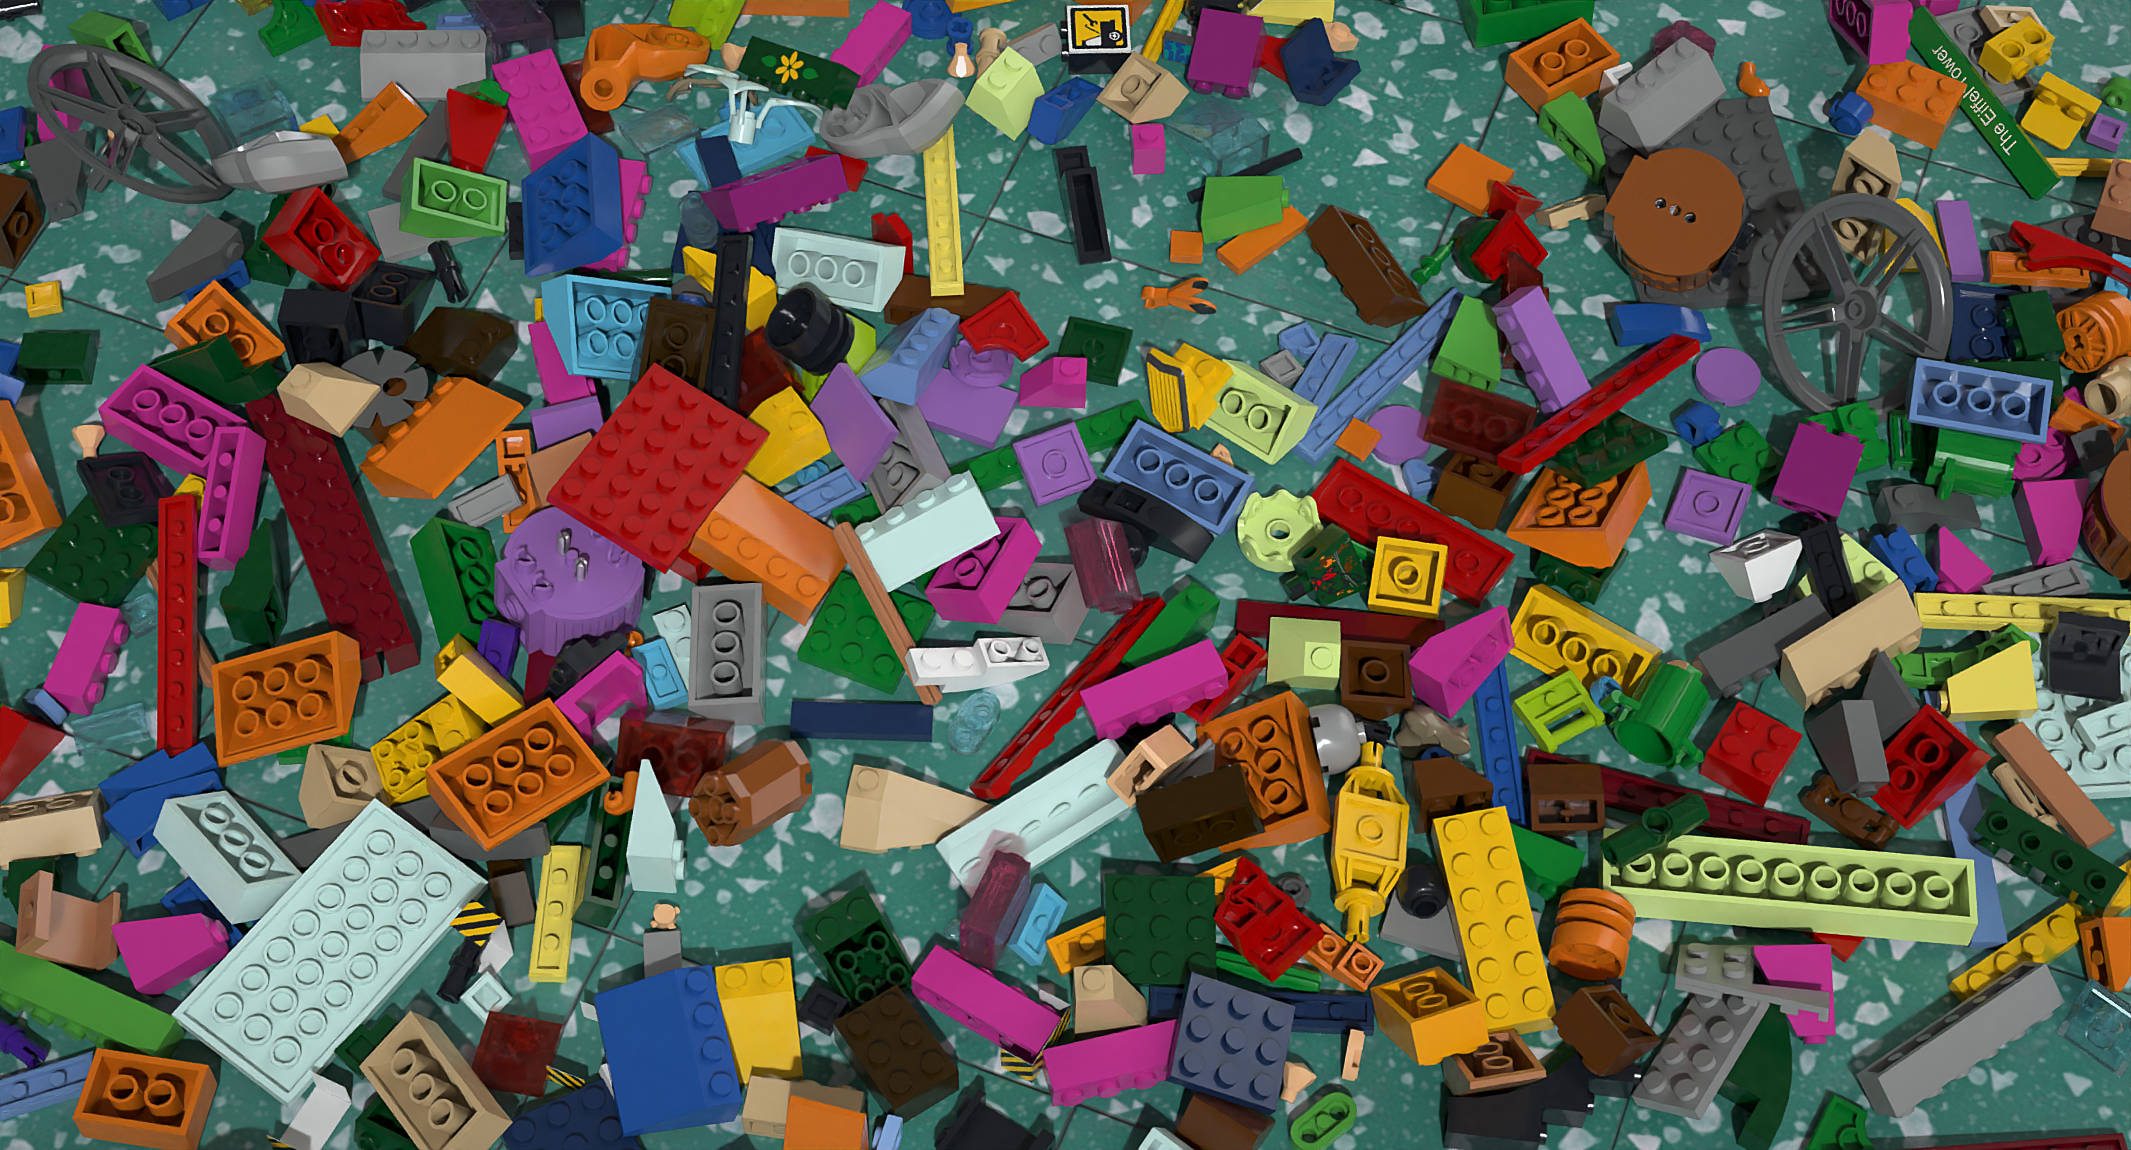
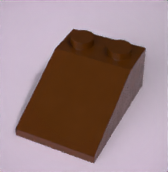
M1470 434L1443 470L1431 506L1438 508L1445 515L1457 516L1467 520L1478 529L1494 531L1508 509L1525 474H1516L1499 468L1496 456L1507 448Z

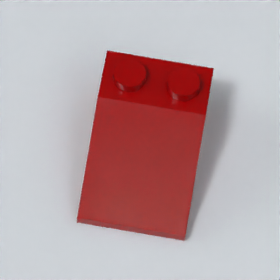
M318 186L294 191L261 238L284 262L330 291L346 292L381 254Z
M1926 703L1884 750L1890 782L1877 790L1878 793L1871 796V798L1906 830H1909L1968 784L1989 761L1991 756L1945 715Z

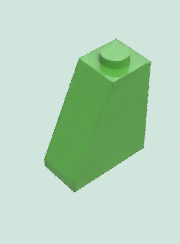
M90 10L67 27L77 44L93 45L113 50L155 69L128 21ZM115 75L120 82L133 91L140 87V85Z
M1283 176L1207 177L1201 214L1204 244L1214 243L1282 222L1284 208H1290V189H1284Z
M1464 295L1430 371L1491 398L1501 378L1496 315L1492 306L1487 305L1480 299Z

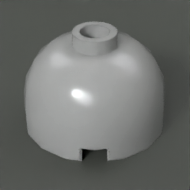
M1324 704L1308 707L1322 775L1327 776L1348 770L1356 764L1360 757V744L1367 743L1363 721L1356 723L1352 713L1340 705Z

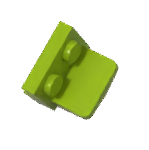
M673 0L667 20L672 27H693L697 33L705 36L710 41V48L712 50H720L722 44L726 42L746 0Z

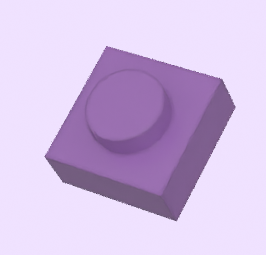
M2098 113L2085 142L2115 153L2128 123Z

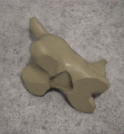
M1412 698V707L1405 713L1401 730L1396 735L1395 742L1400 752L1406 757L1415 758L1421 751L1439 747L1448 751L1452 759L1461 764L1458 756L1468 754L1471 750L1468 735L1470 726L1465 724L1462 727L1455 728L1446 723L1431 708L1419 705Z

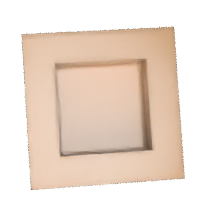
M1341 22L1324 24L1333 51L1342 52L1355 49L1359 39L1350 32L1351 30L1347 25Z

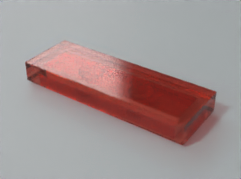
M583 59L559 65L588 133L591 132L598 136L615 131L609 112L591 108L581 96L580 83Z

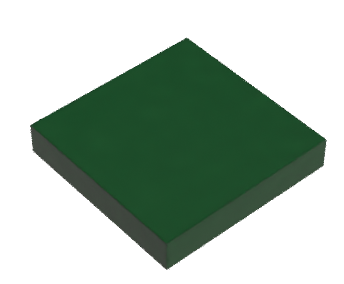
M1070 317L1057 357L1087 358L1086 381L1118 387L1133 339V330Z

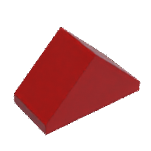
M1496 180L1492 186L1487 215L1492 219L1500 221L1508 210L1517 212L1521 219L1525 221L1541 207L1543 201L1520 185Z

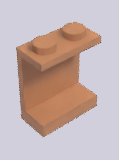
M39 870L20 885L15 952L98 974L117 960L120 952L111 930V926L120 923L122 919L120 893L112 892L99 903H95L52 890L53 874Z

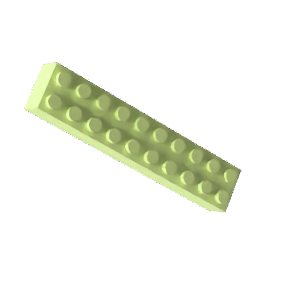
M1604 828L1601 840L1620 829ZM1682 835L1669 842L1667 849L1658 854L1649 853L1618 870L1616 867H1611L1606 861L1599 845L1598 889L1609 891L1625 898L1633 905L1636 917L1966 946L1969 945L1978 925L1974 860Z

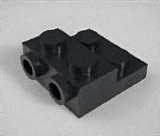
M618 631L608 639H599L593 646L585 639L572 647L570 645L565 646L555 657L556 665L550 669V676L547 681L549 685L542 692L544 700L549 697L554 703L617 650L624 654L629 640Z

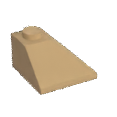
M1133 51L1096 100L1126 120L1136 124L1171 116L1190 91L1168 70L1138 52Z
M326 362L297 364L277 387L287 414L338 437H342L381 391L379 385Z
M316 743L309 747L298 797L308 827L323 829L354 820L374 798L391 809L371 752Z

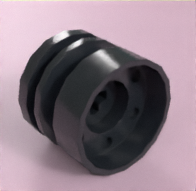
M798 288L786 294L771 312L765 329V339L768 346L789 360H792L793 363L813 376H823L833 371L836 365L841 363L850 351L855 335V326L851 318L832 305H829L827 301L807 288Z

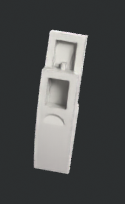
M1040 637L977 639L973 647L909 649L905 655L914 686L939 685L941 693L996 686L1047 670L1050 666Z

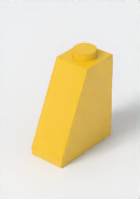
M459 633L434 657L436 680L494 729L521 714L525 709L523 697Z

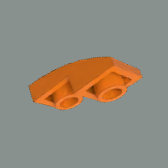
M1321 923L1319 926L1323 928L1324 938L1303 955L1302 958L1341 983L1364 993L1385 963L1356 940L1350 945Z

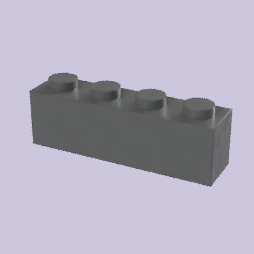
M1815 593L1698 654L1691 666L1703 674L1700 681L1705 685L1712 701L1722 696L1726 700L1730 699L1744 689V684L1752 680L1755 684H1758L1773 674L1772 669L1781 665L1782 652L1785 648L1828 623L1832 618Z

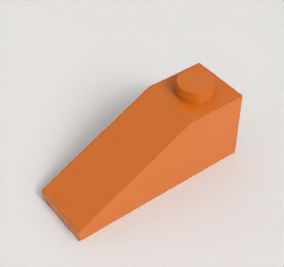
M391 81L332 139V142L339 150L346 165L405 139L428 116L412 97Z
M529 429L502 431L495 438L499 478L510 474L525 506L503 516L504 534L513 533L524 520L537 513L525 457L534 454L533 434Z

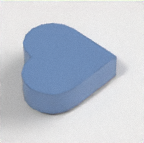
M1306 321L1281 332L1278 348L1280 351L1287 349L1292 355H1297L1303 360H1311L1321 342Z
M1420 459L1406 461L1402 470V479L1410 497L1417 498L1434 494L1443 471L1439 467L1428 466Z
M32 689L22 699V703L28 711L35 716L41 717L53 726H59L67 717L65 710L43 689Z

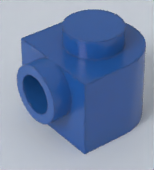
M1849 91L1843 100L1837 99L1829 110L1828 115L1833 117L1830 125L1843 134L1858 135L1873 117V107L1866 99Z
M1703 402L1692 404L1677 416L1674 422L1678 434L1694 448H1698L1708 441L1710 442L1719 437L1723 430V426L1718 423L1720 414L1710 405Z

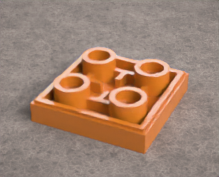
M1460 143L1428 181L1427 190L1481 218L1488 210L1492 186L1495 181L1510 183L1515 171Z

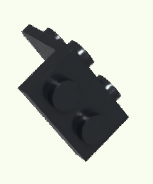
M2058 611L2047 634L2049 691L2056 694L2111 702L2117 701L2121 695L2120 651L2130 634V621L2117 620L2113 617L2082 615L2072 611Z

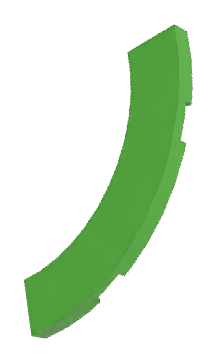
M2011 623L1993 638L1976 645L1974 649L1960 653H1954V651L1924 653L1923 655L1913 653L1904 655L1900 653L1892 658L1891 662L1907 687L1941 689L1948 678L2021 641H2030L2031 656L2039 649L2040 643Z

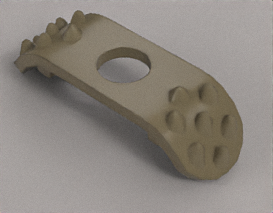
M680 77L674 86L670 85L665 101L671 104L679 95L690 94L692 88L728 89V87L716 79H690V77L684 79ZM748 90L747 98L756 106L758 104L757 94H755L754 90Z

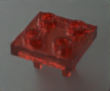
M489 1011L471 1068L486 1088L544 1098L550 1078L546 1066L553 1068L564 1033L563 1024Z

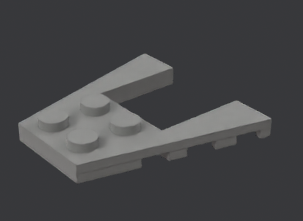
M1702 943L1680 945L1675 989L1722 999V993L1743 997V1004L1757 1007L1758 1002L1781 1005L1780 1012L1798 1016L1800 1009L1819 1013L1818 1021L1828 1022L1830 992L1752 984L1754 966L1756 964L1751 956V948L1753 946L1768 945H1706Z

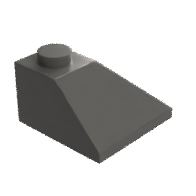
M1885 651L1879 652L1859 700H1873L1882 745L1885 750L1916 716L1920 706Z

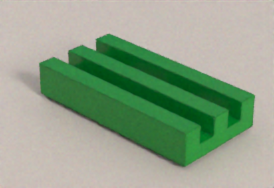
M1890 409L1888 429L1891 470H1898L1899 467H1904V471L1911 472L1912 468H1917L1918 472L1924 473L1927 468L1925 426L1915 423L1917 459L1912 458L1910 422H1907L1906 411ZM1898 418L1901 419L1903 457H1900Z

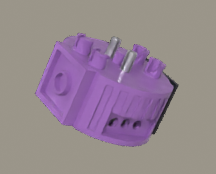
M552 507L530 516L511 534L505 547L504 560L495 563L494 604L508 624L521 627L519 642L528 654L541 649L544 654L556 657L565 646L570 645L572 647L583 639L593 646L599 639H608L618 631L623 636L629 631H634L641 617L643 595L647 601L651 600L652 584H654L653 567L557 507Z

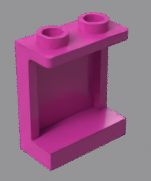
M617 650L556 700L554 704L588 746H593L592 730L626 702H632L641 711L648 707L647 688L643 680L644 670L634 658L630 657L627 659Z

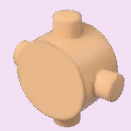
M656 904L653 912L654 920L650 922L651 927H657L663 931L675 930L676 915L680 913L677 906L673 908L668 904Z

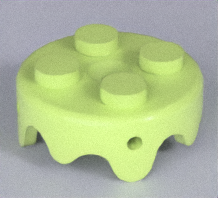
M1281 489L1272 496L1262 498L1258 492H1255L1247 499L1245 507L1238 518L1237 541L1244 556L1257 567L1273 572H1290L1295 570L1291 561L1292 556L1319 534L1324 526L1319 520L1317 505L1311 496L1307 495L1304 498H1297L1288 491ZM1281 530L1286 532L1288 537L1281 540L1275 539L1271 536V533Z

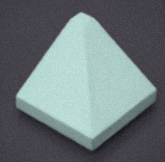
M487 971L481 973L459 997L484 1025L512 999Z

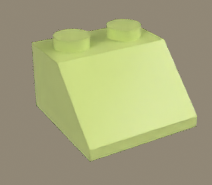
M1008 46L975 82L965 104L1015 141L1029 125L1036 98L1044 95L1045 92L1034 65Z
M1846 533L1841 537L1861 602L1898 579L1894 572ZM1810 568L1795 587L1792 594L1801 600L1815 593L1820 601Z

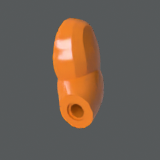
M614 23L595 28L584 51L580 83L581 96L587 105L593 109L605 112L616 109L641 80L654 83L671 81L680 77H687L684 76L688 64L705 65L711 43L705 36L697 32L664 24Z

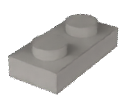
M1048 22L999 46L1001 54L1009 46L1034 66L1062 53V42L1056 24Z

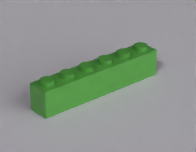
M0 940V1004L4 1008L15 1013L19 1009L25 1011L39 1024L46 1027L54 1024L62 1028V1031L72 1039L82 1041L85 1038L94 1042L97 1048L170 1059L186 1035L182 1026L179 1025L172 1015L52 962L15 952V946Z

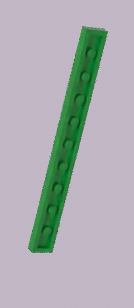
M1139 400L1075 422L1088 455L1123 443L1138 419L1153 426ZM1011 446L948 468L952 476L969 470L982 493L1024 479ZM873 495L831 510V518L835 526L843 522H849L854 530L860 524L872 522L882 516Z

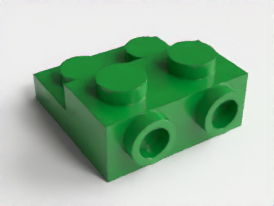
M1867 400L1838 407L1830 412L1803 418L1796 422L1798 427L1799 423L1806 425L1807 421H1813L1826 426V432L1839 436L1840 432H1845L1860 438L1858 443L1865 446L1854 476L1877 470L1888 464L1886 458L1889 456V447L1884 439H1879L1876 430L1879 423L1878 414L1873 407L1869 408Z

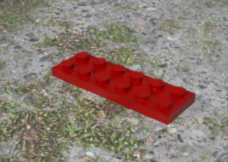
M1340 458L1311 495L1317 505L1319 520L1328 525L1334 523L1347 531L1351 538L1375 551L1378 536L1448 546L1443 589L1478 609L1515 559L1514 553Z

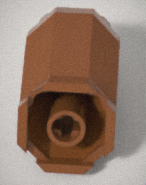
M779 738L764 740L718 770L706 772L693 790L694 798L689 800L688 806L690 815L695 819L711 846L717 847L722 845L730 847L739 845L786 815L802 809L812 794V783L806 784L805 775L811 773V766L796 741H781L782 739Z

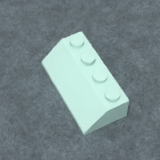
M775 227L772 263L776 272V279L773 280L777 286L776 294L786 295L795 289L807 288L830 304L881 312L902 280L906 247L800 228Z
M969 470L962 474L951 476L944 484L932 490H925L919 493L915 499L902 506H895L889 509L883 516L872 522L862 523L854 530L887 593L1001 533L987 501Z
M226 790L165 800L153 835L231 924L261 919L302 876V873Z

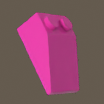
M1499 605L1429 638L1422 647L1414 650L1409 659L1408 666L1417 700L1449 720L1453 718L1515 646L1507 607Z

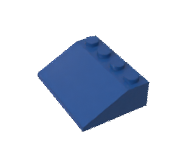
M589 132L521 180L525 275L532 278L600 262L623 246L617 150L593 133Z
M711 965L673 969L594 995L593 1001L622 1137L735 1121L743 1100Z

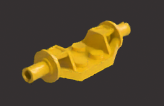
M1367 742L1361 745L1360 766L1346 772L1345 784L1336 796L1330 859L1337 891L1334 906L1338 911L1348 915L1345 939L1352 943L1353 936L1356 935V941L1360 944L1369 941L1370 917L1379 915L1385 910V899L1398 881L1400 874L1405 870L1410 807L1394 785L1395 778L1393 775L1381 768L1384 748L1381 744L1377 743L1376 751H1373L1374 742ZM1377 795H1383L1384 800L1377 799ZM1377 886L1376 892L1371 891L1372 888Z

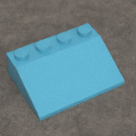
M569 274L541 283L543 316L568 374L630 381L632 364L649 298L654 296L672 300L671 288Z

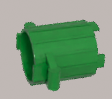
M1932 426L1928 441H1931L1924 483L1925 486L1938 488L1936 496L1939 499L1948 500L1952 491L1996 500L2000 499L2001 496L2011 495L2015 483L2014 480H2011L2015 466L2014 453H2021V441Z
M1658 659L1648 668L1631 698L1625 696L1620 690H1614L1603 698L1600 704L1602 709L1608 711L1613 717L1609 727L1612 729L1614 726L1613 732L1617 742L1630 755L1645 763L1659 766L1666 765L1668 771L1678 764L1685 770H1691L1701 763L1705 757L1704 753L1697 749L1688 737L1710 700V695L1705 685L1700 681L1703 674L1689 664L1684 670L1679 666L1661 663L1663 660Z

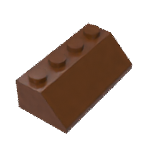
M1331 204L1306 230L1313 241L1311 243L1312 248L1325 258L1328 263L1326 266L1328 271L1341 281L1344 286L1342 289L1343 293L1357 304L1360 309L1358 314L1367 324L1389 328L1427 313L1431 309L1367 218Z

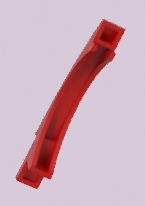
M2017 220L2011 224L2008 237L2028 253L2026 257L2029 260L2024 264V267L2030 272L2051 268L2089 270L2110 277L2131 290V268L2099 250L2049 230Z

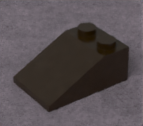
M650 296L632 364L628 394L654 362L704 392L716 309Z
M435 307L399 351L416 359L415 364L442 377H465L488 387L518 350L513 325L487 312Z

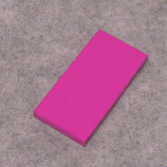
M2075 386L2063 393L2064 397L2061 403L2067 397L2088 408L2085 397H2083L2084 394ZM2050 411L2048 424L2056 411ZM2048 425L2045 445L2021 441V453H2014L2015 466L2011 480L2015 481L2013 487L2019 490L2024 482L2058 480L2078 466L2080 460L2071 437Z

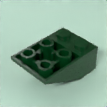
M264 518L259 529L253 531L249 541V548L244 557L239 558L237 561L234 576L229 586L226 585L222 589L220 605L234 640L267 649L274 648L287 623L282 556L270 520Z
M864 885L854 888L792 926L810 958L835 992L848 1000L850 1012L896 984L902 992L912 987L911 978L915 972Z

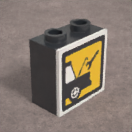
M1128 5L1067 6V21H1061V39H1067V43H1062V62H1068V75L1116 74L1131 55Z

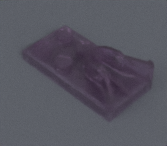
M460 0L491 41L493 64H498L508 58L506 42L511 43L515 41L521 43L529 54L550 48L554 54L552 21L535 0Z

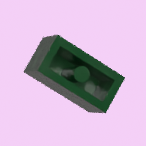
M2047 290L2019 294L2007 298L1999 312V321L2001 327L2007 330L2009 336L2008 347L2011 357L2016 358V361H2030L2036 358L2058 361L2066 350V346Z
M23 333L17 366L23 380H26L25 385H92L98 352L91 333Z

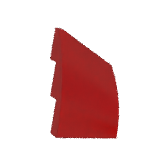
M317 0L314 6V11L331 46L361 47L363 30L426 29V25L422 21L414 22L406 15L407 8L396 0H347L346 3Z
M1242 856L1237 863L1238 870L1234 880L1226 888L1225 899L1219 905L1214 921L1235 949L1260 974L1273 983L1322 940L1324 932L1321 926L1296 909L1295 901L1268 881L1265 871Z

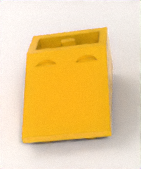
M453 693L370 747L390 806L395 807L430 795L426 788L425 768L488 733L484 719Z

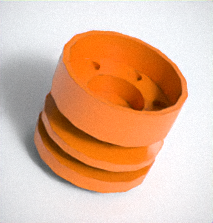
M2102 290L2062 310L2056 315L2066 346V350L2060 357V360L2068 368L2078 373H2091L2131 352V301L2118 292Z
M1577 888L1562 894L1555 919L1556 928L1552 934L1548 953L1551 964L1568 976L1589 982H1605L1607 977L1620 978L1623 976L1630 949L1628 942L1631 940L1636 918L1633 905L1619 895L1597 888Z

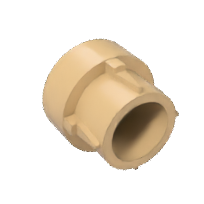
M2120 357L2105 365L2099 370L2096 378L2087 384L2083 397H2085V402L2090 410L2109 420L2131 416V357Z

